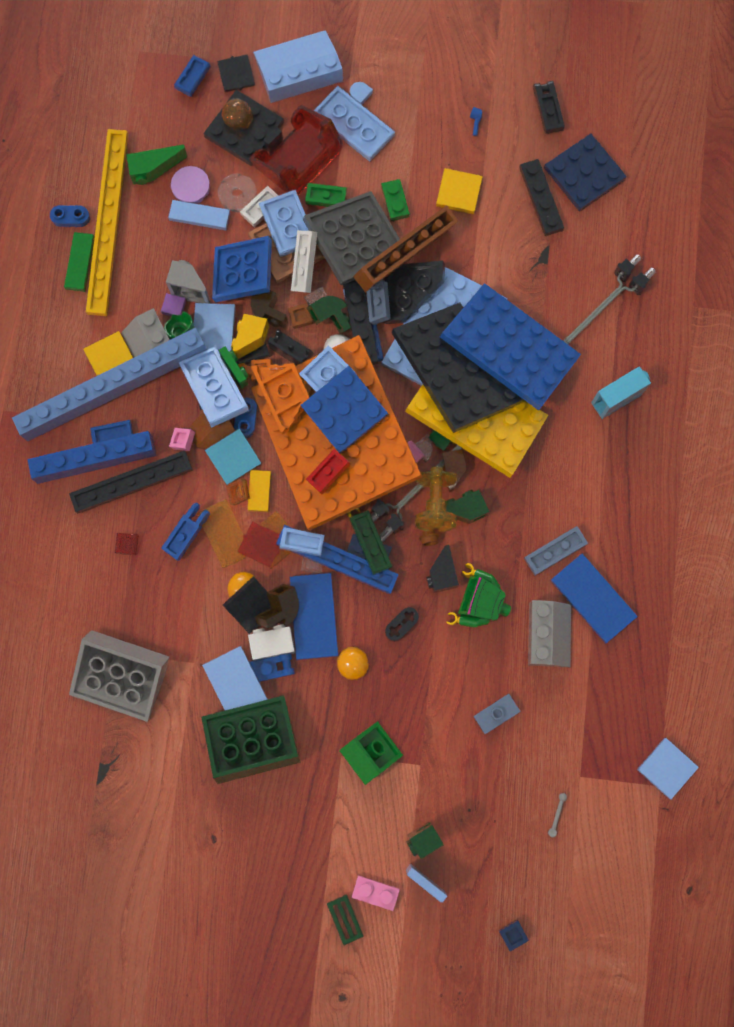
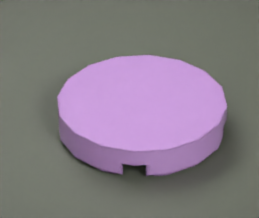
M187 166L175 172L171 180V189L173 195L178 200L198 204L209 194L210 183L207 174L202 169Z

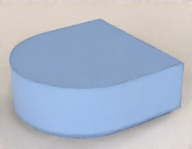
M356 82L350 88V96L361 105L373 93V89L363 82Z

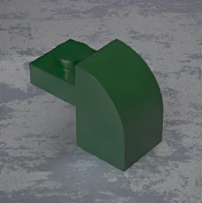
M325 296L306 307L316 325L330 317L340 334L351 328L349 317L341 311L347 305L338 297Z

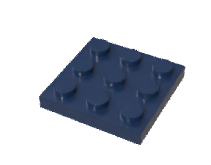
M591 133L544 166V169L579 212L625 181L627 177Z

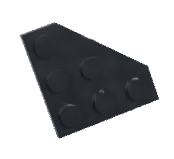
M443 260L403 264L385 278V282L388 284L391 318L384 321L385 324L405 323L444 283L445 263Z

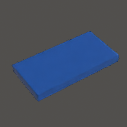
M580 554L550 580L605 644L638 617L583 554Z
M331 573L290 577V586L295 587L299 600V610L293 621L296 660L338 656Z

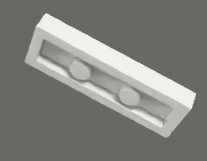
M297 230L291 291L311 293L317 232Z

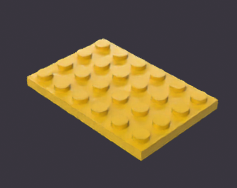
M424 385L421 386L405 410L406 413L509 478L514 474L548 417V414L537 410L522 399L519 405L453 433Z

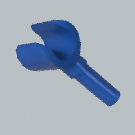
M473 107L470 118L475 120L473 136H477L479 122L482 118V110Z

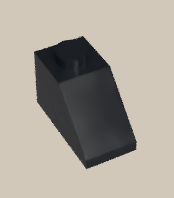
M449 545L444 546L431 567L429 576L426 577L428 588H432L433 593L455 589L459 586Z

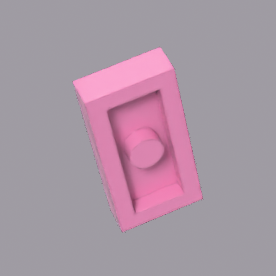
M358 875L352 898L393 911L400 889Z

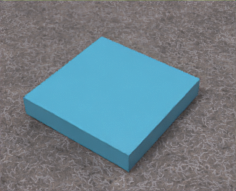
M240 429L205 449V452L226 485L261 464Z

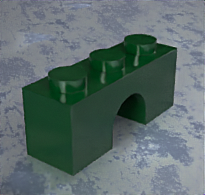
M430 822L409 833V840L406 841L413 856L419 855L420 859L444 845Z

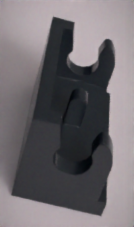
M279 329L276 330L275 337H270L268 340L271 350L296 366L309 360L313 355L311 349L304 347Z

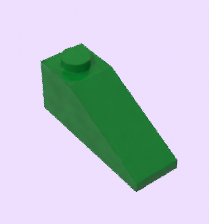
M184 144L126 154L133 185H144L147 182L154 181L188 157Z

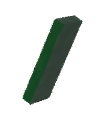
M369 510L349 517L372 575L392 568L393 566Z

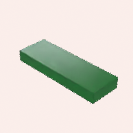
M74 232L64 284L65 290L85 292L95 239L93 234Z

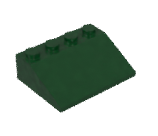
M284 695L201 717L212 775L217 784L301 763Z

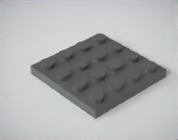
M372 191L304 215L303 218L308 230L317 232L316 243L340 285L356 280L353 276L363 266L400 240Z

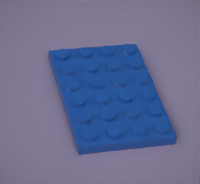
M485 283L440 336L441 339L537 410H540L581 355Z

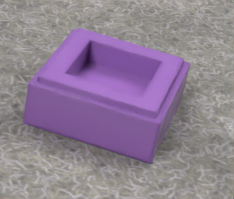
M166 293L161 313L169 316L173 314L181 315L186 298Z

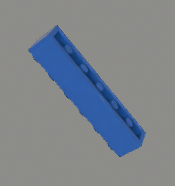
M149 431L27 460L31 479L40 484L154 457L157 454L152 435Z

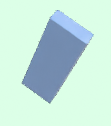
M172 200L168 218L169 221L227 230L230 210Z

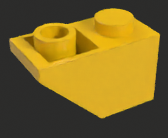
M244 314L242 320L238 321V334L231 344V350H233L237 358L240 359L264 345L269 330L268 320Z

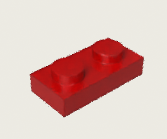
M333 449L306 480L323 494L348 468L350 463Z

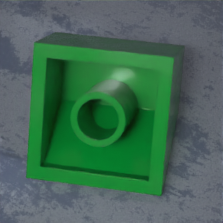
M378 721L339 750L364 785L368 784L403 756Z

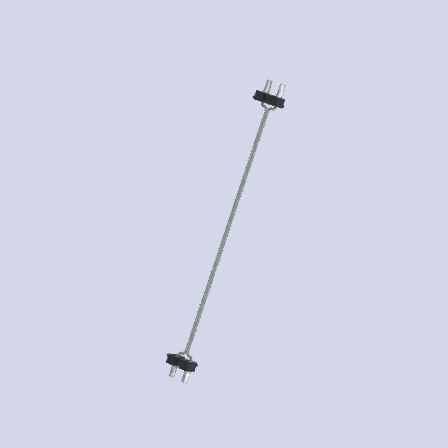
M636 255L630 261L625 259L622 263H618L614 273L620 286L564 342L569 344L624 289L641 295L650 278L656 273V270L650 268L645 274L640 272L637 276H633L629 287H622V281H627L635 265L641 260V257ZM457 445L452 451L462 449V447ZM443 460L396 506L384 504L380 499L376 500V504L371 508L373 522L377 519L381 520L385 515L388 516L389 507L392 509L397 508L398 516L391 514V518L386 522L385 530L379 535L382 542L390 534L393 533L395 535L399 530H403L404 522L402 521L400 509L444 467Z

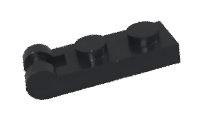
M547 81L546 84L542 85L540 83L533 84V92L536 96L545 134L563 131L565 125L554 82Z

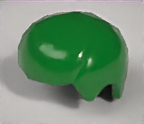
M185 311L181 315L173 314L164 326V330L170 340L195 328L191 315Z

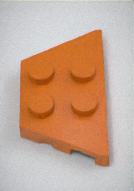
M294 363L281 366L273 364L269 365V367L252 366V371L278 428L284 435L304 411L301 404L310 398L309 392Z

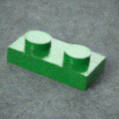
M397 179L381 183L390 221L409 218L410 213L401 180Z
M308 183L305 203L329 207L346 200L347 187Z
M226 346L219 349L221 358L240 388L246 387L248 385L246 378L249 376L243 366L239 368L236 361L238 359L232 350L228 351Z

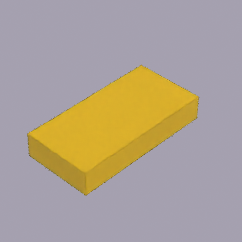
M250 470L248 511L269 512L271 471Z

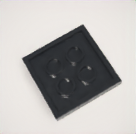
M235 90L203 134L206 139L252 166L265 149L264 138L275 128L278 127L280 129L284 123V118L240 91Z

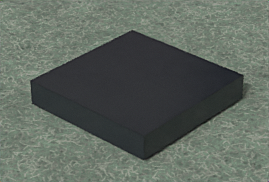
M254 576L223 604L224 608L249 634L259 626L254 616L271 608L267 596L268 591Z

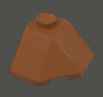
M204 412L188 428L195 432L193 442L197 448L201 449L209 448L235 431L229 420L211 428Z

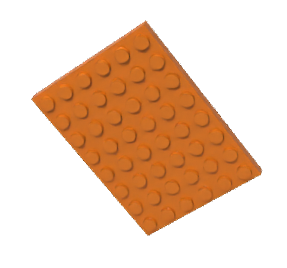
M360 335L332 349L355 371L360 380L389 415L341 453L349 461L350 465L323 494L317 491L306 478L335 447L305 410L287 433L283 435L278 428L259 384L251 388L309 531L422 478V474ZM317 356L297 365L299 373ZM302 378L311 397L316 391Z

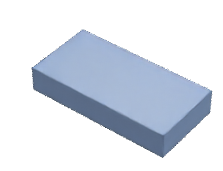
M284 527L279 549L321 556L325 535Z

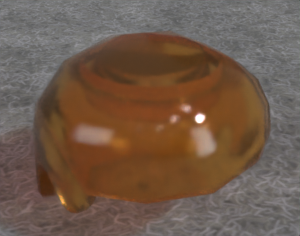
M235 98L229 100L223 106L222 119L231 128H247L253 121V112L247 102Z

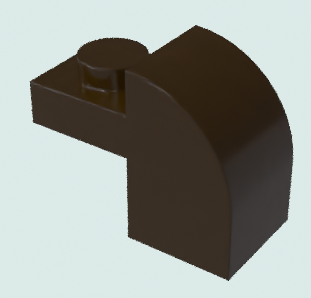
M270 290V292L252 295L251 309L253 316L266 318L268 323L276 328L279 326L285 328L288 322L287 315L273 309L277 302L276 293Z
M282 584L267 592L271 608L254 616L258 625L266 628L275 627L278 623L288 626L296 618L299 610L296 589L293 586Z

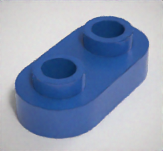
M58 205L51 209L50 219L58 227H84L90 221V214L83 206ZM77 213H82L81 216H76Z
M243 398L246 404L250 405V409L235 417L234 430L240 429L245 438H249L255 432L258 408L253 399ZM242 424L248 425L246 429H241Z

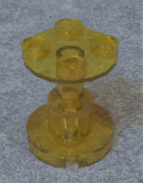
M432 467L430 471L421 472L422 478L416 480V482L422 486L430 487V499L426 500V511L420 512L415 516L416 528L428 532H433V528H438V532H445L456 528L457 517L455 514L446 511L447 502L442 499V487L455 484L457 474L445 472L441 467Z

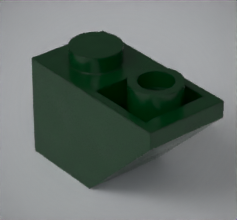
M469 490L462 494V498L457 500L454 498L449 499L441 507L442 515L468 524L488 516L490 512L479 490L475 492Z

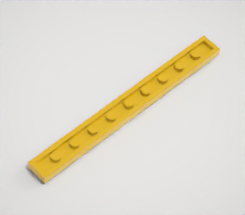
M108 129L86 305L87 315L107 316L128 142L127 130Z

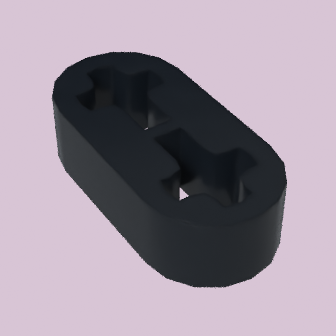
M411 607L403 609L387 625L385 629L387 639L394 642L399 641L418 622V612ZM406 612L408 614L414 613L413 622L409 620L405 624L402 623L406 617L404 615ZM400 624L402 627L398 631L399 636L393 635L391 637L389 635L391 633L389 628L393 627L395 629Z

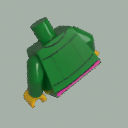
M470 563L465 564V567L470 568L471 572L466 573L462 571V575L470 579L458 612L461 616L458 617L455 613L450 612L448 615H454L455 621L447 623L449 625L459 623L461 626L475 628L488 625L491 620L496 621L499 614L507 617L511 611V606L503 603L506 594L501 590V586L495 577L480 569L474 570L473 565Z

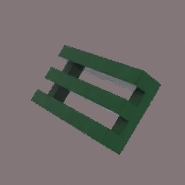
M347 894L327 903L343 945L364 937ZM343 901H345L358 933L357 935H354L341 904ZM336 904L350 936L348 939L344 935L333 906Z

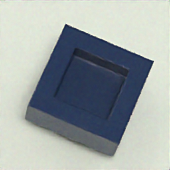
M518 920L498 930L509 951L529 941Z

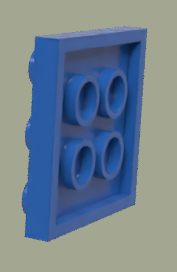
M269 236L215 247L212 299L215 302L270 292L272 239Z
M347 366L301 404V407L340 454L389 415L350 366Z

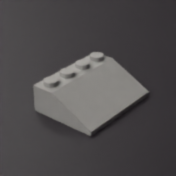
M91 630L81 641L69 695L148 722L165 677L170 657Z

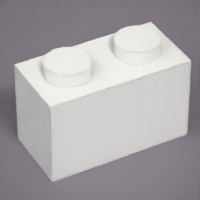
M281 624L273 627L274 630L265 631V628L253 630V634L248 635L253 661L295 653L290 626L286 627V625Z

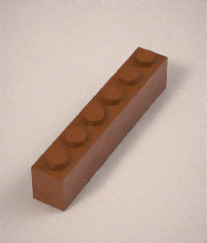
M446 205L363 266L353 277L365 292L369 291L449 231L458 222V219Z

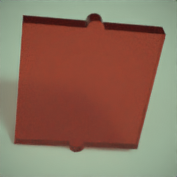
M252 521L247 533L243 535V541L237 552L271 567L276 554L280 553V546L276 545L280 534Z

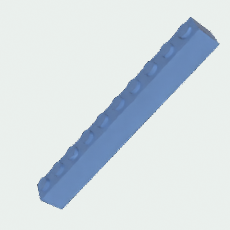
M191 329L12 417L19 435L25 440L30 441L180 367L179 362L206 351L207 348L197 329Z

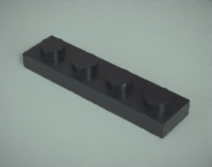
M539 159L520 164L519 169L544 236L563 231L564 225Z

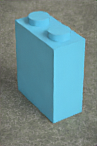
M639 366L599 390L591 404L603 419L640 397L651 384L650 377Z

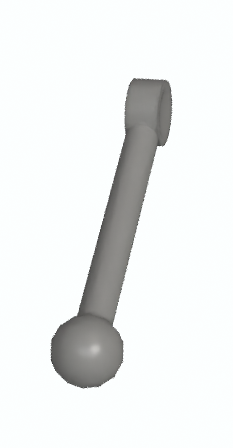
M565 793L559 795L560 801L553 825L548 830L550 837L557 835V823L563 803L567 800Z

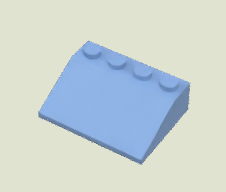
M326 30L254 51L270 103L343 81V69Z

